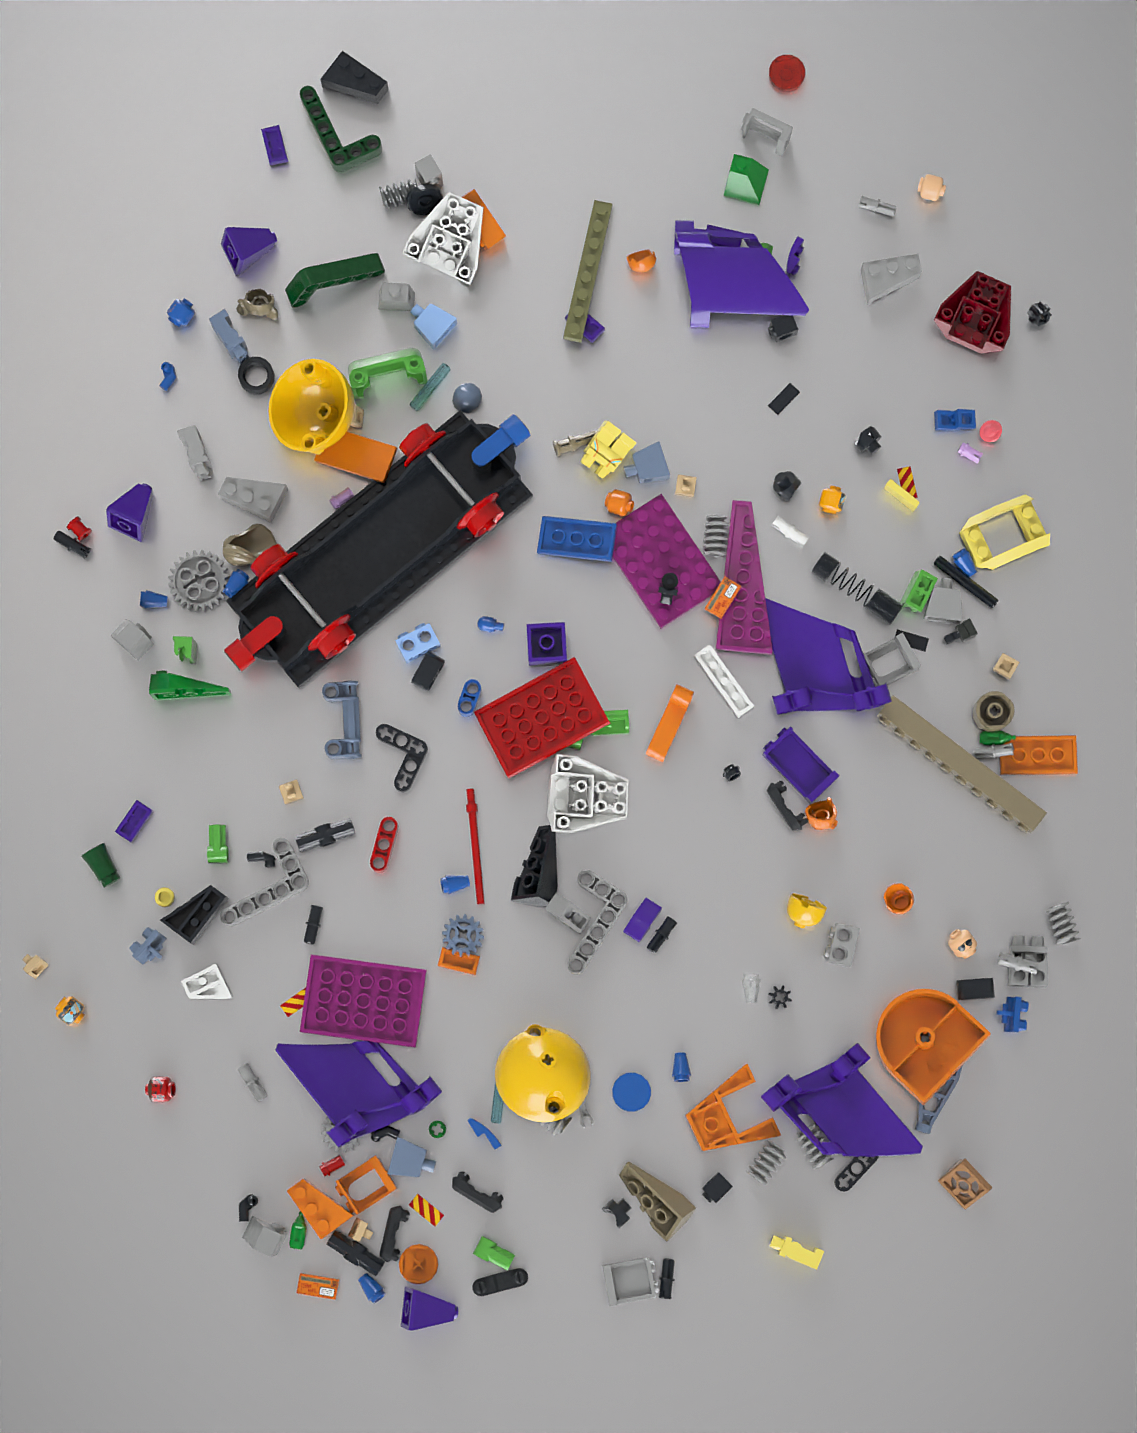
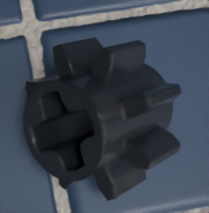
M1041 301L1031 305L1027 312L1030 316L1028 320L1032 324L1036 323L1038 326L1046 324L1050 316H1052L1049 312L1051 308L1047 304L1043 305Z
M784 985L780 990L774 986L775 992L768 993L769 996H772L769 1004L774 1002L776 1004L775 1009H778L779 1005L787 1008L785 1002L792 1001V999L788 998V994L791 991H784ZM777 992L784 994L783 1002L780 1000L776 1001Z

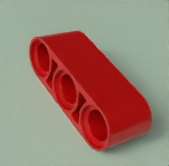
M392 817L382 819L371 855L370 866L377 873L387 870L398 833V823ZM393 822L395 824L394 829L386 831L384 829L385 823ZM383 840H387L390 843L389 847L385 850L379 848V844ZM383 859L384 866L382 868H375V860Z

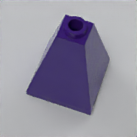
M227 227L224 230L221 246L235 275L239 276L274 247L277 237L269 228Z
M138 483L110 504L106 509L108 527L142 542L152 501V487L145 483L142 485Z
M405 1286L400 1327L413 1331L454 1321V1318L458 1317V1306Z

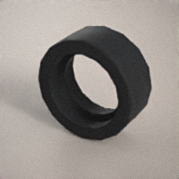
M250 357L244 360L238 369V379L241 386L251 394L265 393L274 383V371L271 364L264 358ZM254 365H260L267 371L266 381L259 386L250 385L245 378L247 369Z

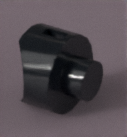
M870 426L860 433V437L855 440V445L861 453L868 450L872 455L881 448L878 441L882 436L874 427Z
M791 471L780 472L775 476L773 489L783 500H790L802 483Z
M623 1198L618 1203L612 1199L602 1208L605 1213L615 1215L616 1225L619 1229L630 1219L626 1213L631 1209V1206Z

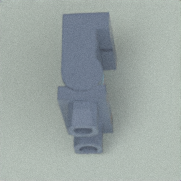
M225 309L209 318L213 330L226 347L232 359L236 357L241 364L244 360L250 358L246 351L248 348L242 336L239 337L235 329L230 327L232 322Z

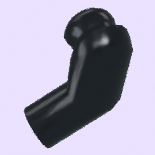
M263 851L247 853L248 862L265 861V867L272 868L275 866L276 859L271 854Z
M389 1125L371 1132V1140L379 1142L385 1136L397 1140L400 1130Z
M253 1194L247 1195L239 1203V1222L249 1221V1210L257 1205V1196Z

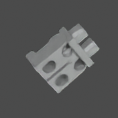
M196 425L178 430L177 433L184 446H188L187 455L190 458L188 462L193 472L197 473L200 481L211 478L209 468H212V465L207 457Z
M1015 935L1012 946L1009 947V955L1014 957L1022 956V959L1039 962L1038 968L1030 966V968L1037 969L1036 975L1022 970L1015 971L1014 968L1009 967L1007 986L1047 987L1048 959L1047 947H1044L1043 936H1032V946H1025V936Z

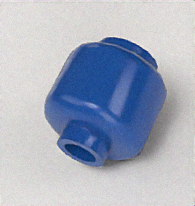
M185 298L183 300L175 299L167 310L168 320L178 327L188 325L195 315V310L192 308L193 304Z

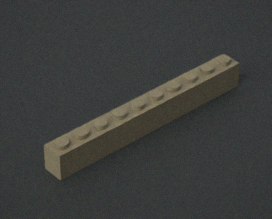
M894 695L891 697L892 702L887 703L877 715L883 725L887 727L890 725L894 728L895 734L911 741L909 744L913 748L924 751L926 753L925 756L932 762L937 761L941 764L940 768L948 774L950 772L956 776L955 779L962 785L967 784L971 787L972 793L978 797H984L987 800L986 803L994 809L998 808L1003 812L1002 815L1009 821L1013 819L1018 823L1017 827L1023 832L1027 833L1028 831L1031 833L1035 830L1047 814L1046 811Z

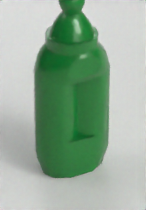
M1002 730L980 732V743L983 745H1002L1012 739H1016V735L1012 736Z
M301 1211L291 1227L289 1245L293 1249H303L307 1227Z

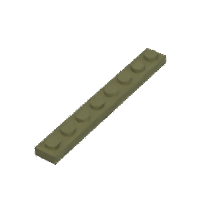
M594 200L563 335L565 340L582 343L612 211V203Z

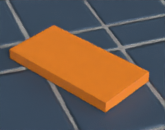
M346 432L338 442L326 448L321 454L316 455L314 461L385 483L397 452V447Z
M1076 735L1016 736L1015 740L1012 739L1005 743L1013 744L1014 755L999 757L1000 775L1078 774Z

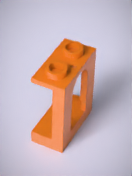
M377 1155L337 1180V1186H335L339 1195L346 1197L348 1202L345 1204L351 1213L355 1212L356 1215L398 1189ZM375 1169L385 1185L362 1200L352 1199L349 1195L350 1185Z

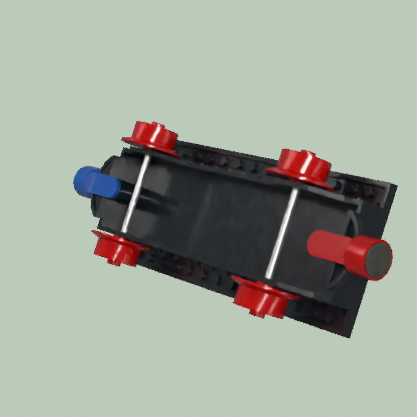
M460 410L435 431L428 423L412 430L399 446L405 455L391 466L385 483L373 480L289 550L285 551L280 544H276L263 551L250 567L256 576L232 598L229 597L226 600L240 618L238 629L241 640L237 638L224 649V653L241 672L256 661L254 657L267 662H277L295 685L300 688L533 497V494L521 481V475L515 470L516 453L514 447H518L531 436L526 425L514 414L502 422L499 428L490 424H476L473 419L469 420Z

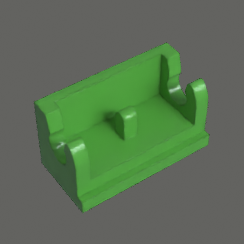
M922 569L915 571L900 603L904 604L903 607L911 608L912 612H922L938 578Z
M173 636L176 656L179 655V659L183 662V655H185L186 658L190 659L191 664H196L197 643L193 637Z
M628 710L604 711L610 724L591 735L629 733Z

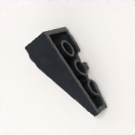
M550 825L539 826L530 845V855L527 860L523 861V871L520 877H516L511 896V901L540 907L547 906L555 893H557L556 832H552Z

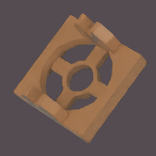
M966 1158L960 1159L938 1180L965 1210L992 1189V1186ZM957 1172H968L970 1174V1177H961ZM952 1177L957 1181L956 1188L953 1186ZM974 1181H976L979 1186V1189L976 1192L972 1189V1183ZM959 1182H966L969 1189H963ZM960 1192H962V1193H968L970 1196H965V1195L961 1194Z

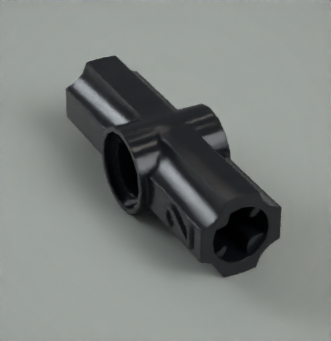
M351 818L333 824L320 825L312 831L295 836L299 851L303 852L318 846L331 845L337 842L336 840L352 836L356 833Z
M337 1230L333 1232L326 1244L342 1254L346 1260L362 1267L374 1276L378 1275L385 1263L384 1260L368 1251L367 1247L356 1240H351Z

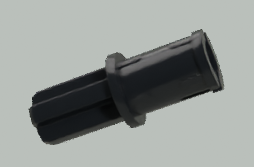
M57 531L53 539L68 548V551H73L82 556L84 559L88 556L87 553L89 554L91 551L90 547L78 542L77 538L73 539L62 531Z
M311 905L309 919L305 923L307 928L304 942L307 944H315L318 927H321L319 923L323 907Z
M667 916L660 928L655 930L656 934L648 944L647 949L656 953L665 939H669L668 936L677 925V922Z
M670 1258L663 1259L662 1275L659 1277V1280H661L659 1298H672V1283L675 1281L673 1278L675 1261Z

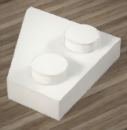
M217 964L181 981L189 999L233 998Z

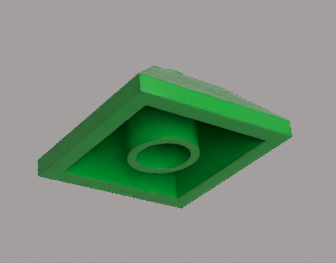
M734 154L724 196L760 205L769 169L753 158Z

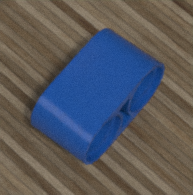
M468 680L459 698L458 710L464 717L472 716L476 710L482 691L481 685L477 680ZM470 685L478 687V691L474 694L469 693L467 689ZM464 703H470L472 708L465 712L461 709V706Z

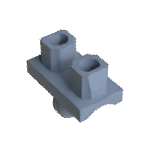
M147 927L142 933V936L146 939L145 942L141 945L136 941L129 947L133 953L132 957L143 965L147 960L152 961L155 956L159 959L163 957L159 952L163 948L161 944L167 939L156 929L152 930Z

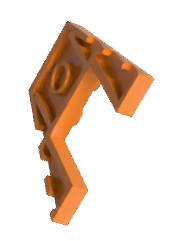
M748 1064L740 1068L685 1115L701 1151L781 1136L773 1117L738 1134L721 1098L756 1082Z

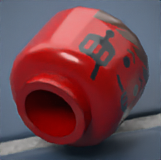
M152 1077L149 1084L145 1086V1093L152 1102H168L175 1096L176 1085L169 1077Z

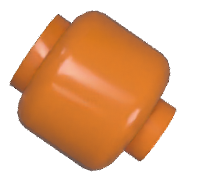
M615 489L607 494L605 506L609 513L625 516L633 510L634 501H632L630 493Z

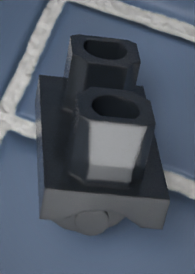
M666 573L663 576L658 592L662 593L660 603L671 605L673 595L677 596L679 587L677 586L678 577L676 574Z

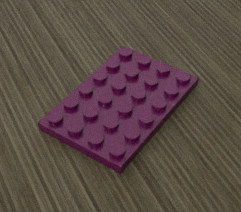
M662 494L616 522L617 532L613 559L660 629L713 596L721 581ZM666 573H674L678 577L677 596L673 595L671 605L660 603L662 593L658 592L659 585L662 583V578Z
M311 954L300 1032L416 1048L427 970Z

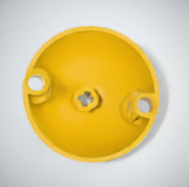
M319 359L300 361L288 368L280 376L273 388L268 410L271 428L278 440L286 447L319 455L326 448L338 442L350 427L355 409L354 394L346 377L332 364Z
M537 1024L529 1026L526 1031L512 1038L501 1051L495 1066L496 1087L504 1103L519 1116L536 1122H552L569 1116L584 1102L590 1087V1065L582 1047L569 1035L559 1030L541 1027ZM536 1033L538 1036H532L530 1034ZM554 1106L558 1112L553 1113L548 1108Z

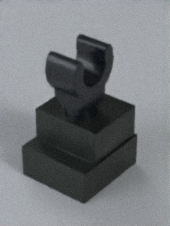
M969 618L957 625L955 632L944 636L946 644H950L959 638L964 642L975 637L978 633Z

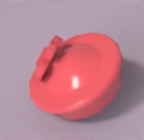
M995 420L985 422L980 428V437L986 442L998 440L1002 434L1001 424Z

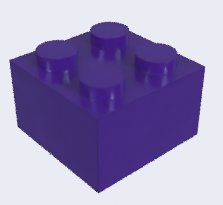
M565 622L526 624L529 666L562 664L567 661Z

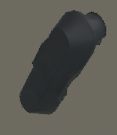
M780 780L776 784L771 783L767 793L792 831L802 830V826L808 823V819H803L804 813L795 816L784 804V798L781 793L787 790L786 785L782 787L784 782Z
M459 1172L457 1177L452 1178V1188L456 1192L487 1211L494 1213L502 1208L501 1202L504 1198L501 1194L498 1196V1192H493L490 1197L486 1193H480L475 1190L474 1186L468 1183L469 1175L466 1174L464 1176L465 1172Z
M402 1206L393 1207L389 1211L380 1249V1257L386 1262L391 1260L396 1262L400 1258L397 1256L400 1255V1250L394 1248L396 1242L395 1234L399 1229L400 1221H408L409 1218L406 1216L410 1215L409 1211L404 1210Z
M517 1268L479 1278L473 1283L472 1290L477 1296H486L520 1287L527 1283L528 1274L524 1269Z

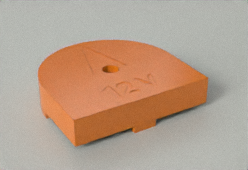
M916 989L898 996L885 1008L878 1022L876 1044L878 1055L886 1070L924 1106L983 1045L991 1033L966 1011L957 1000L948 994L932 989ZM921 1036H928L929 1042H922Z

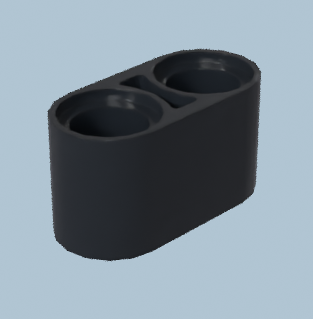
M428 651L416 670L411 683L429 691L440 673L445 660Z
M993 978L956 981L958 1000L995 998Z

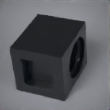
M783 315L771 320L768 327L770 337L774 338L776 343L797 335L799 330L794 317L791 315Z
M717 1172L701 1188L704 1191L702 1195L708 1202L714 1201L717 1203L733 1186Z

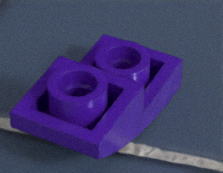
M797 236L791 247L785 273L789 278L791 275L795 276L800 269V258L798 257L804 250V239Z
M645 898L623 932L640 942L661 912L662 907Z

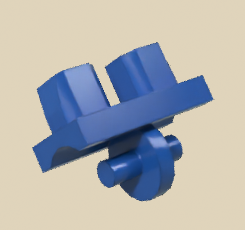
M1007 997L1006 1004L1003 1003L1002 1011L996 1012V1015L1002 1016L1001 1023H1005L1004 1032H1019L1027 1029V1022L1020 1019V1012H1027L1029 1003L1021 1000L1022 997Z

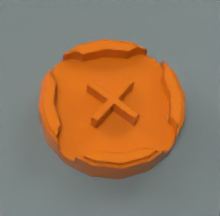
M422 1244L412 1245L402 1253L399 1260V1269L403 1277L410 1283L424 1284L437 1273L438 1258L430 1247Z

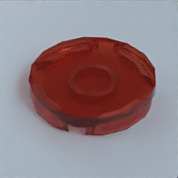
M793 55L778 56L769 67V80L771 84L783 92H791L798 89L805 79L804 64L798 57Z

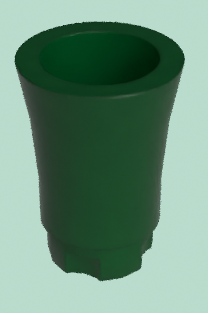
M105 843L92 848L81 856L94 872L98 881H101L104 888L120 879L117 873L118 870L108 853Z

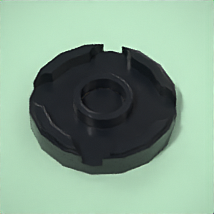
M432 184L418 185L407 194L406 202L408 209L416 215H429L443 199V194L438 186Z

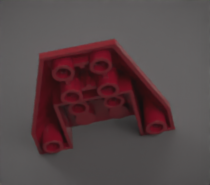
M976 271L940 305L934 321L947 339L978 353L1003 351L1010 336L1011 285Z

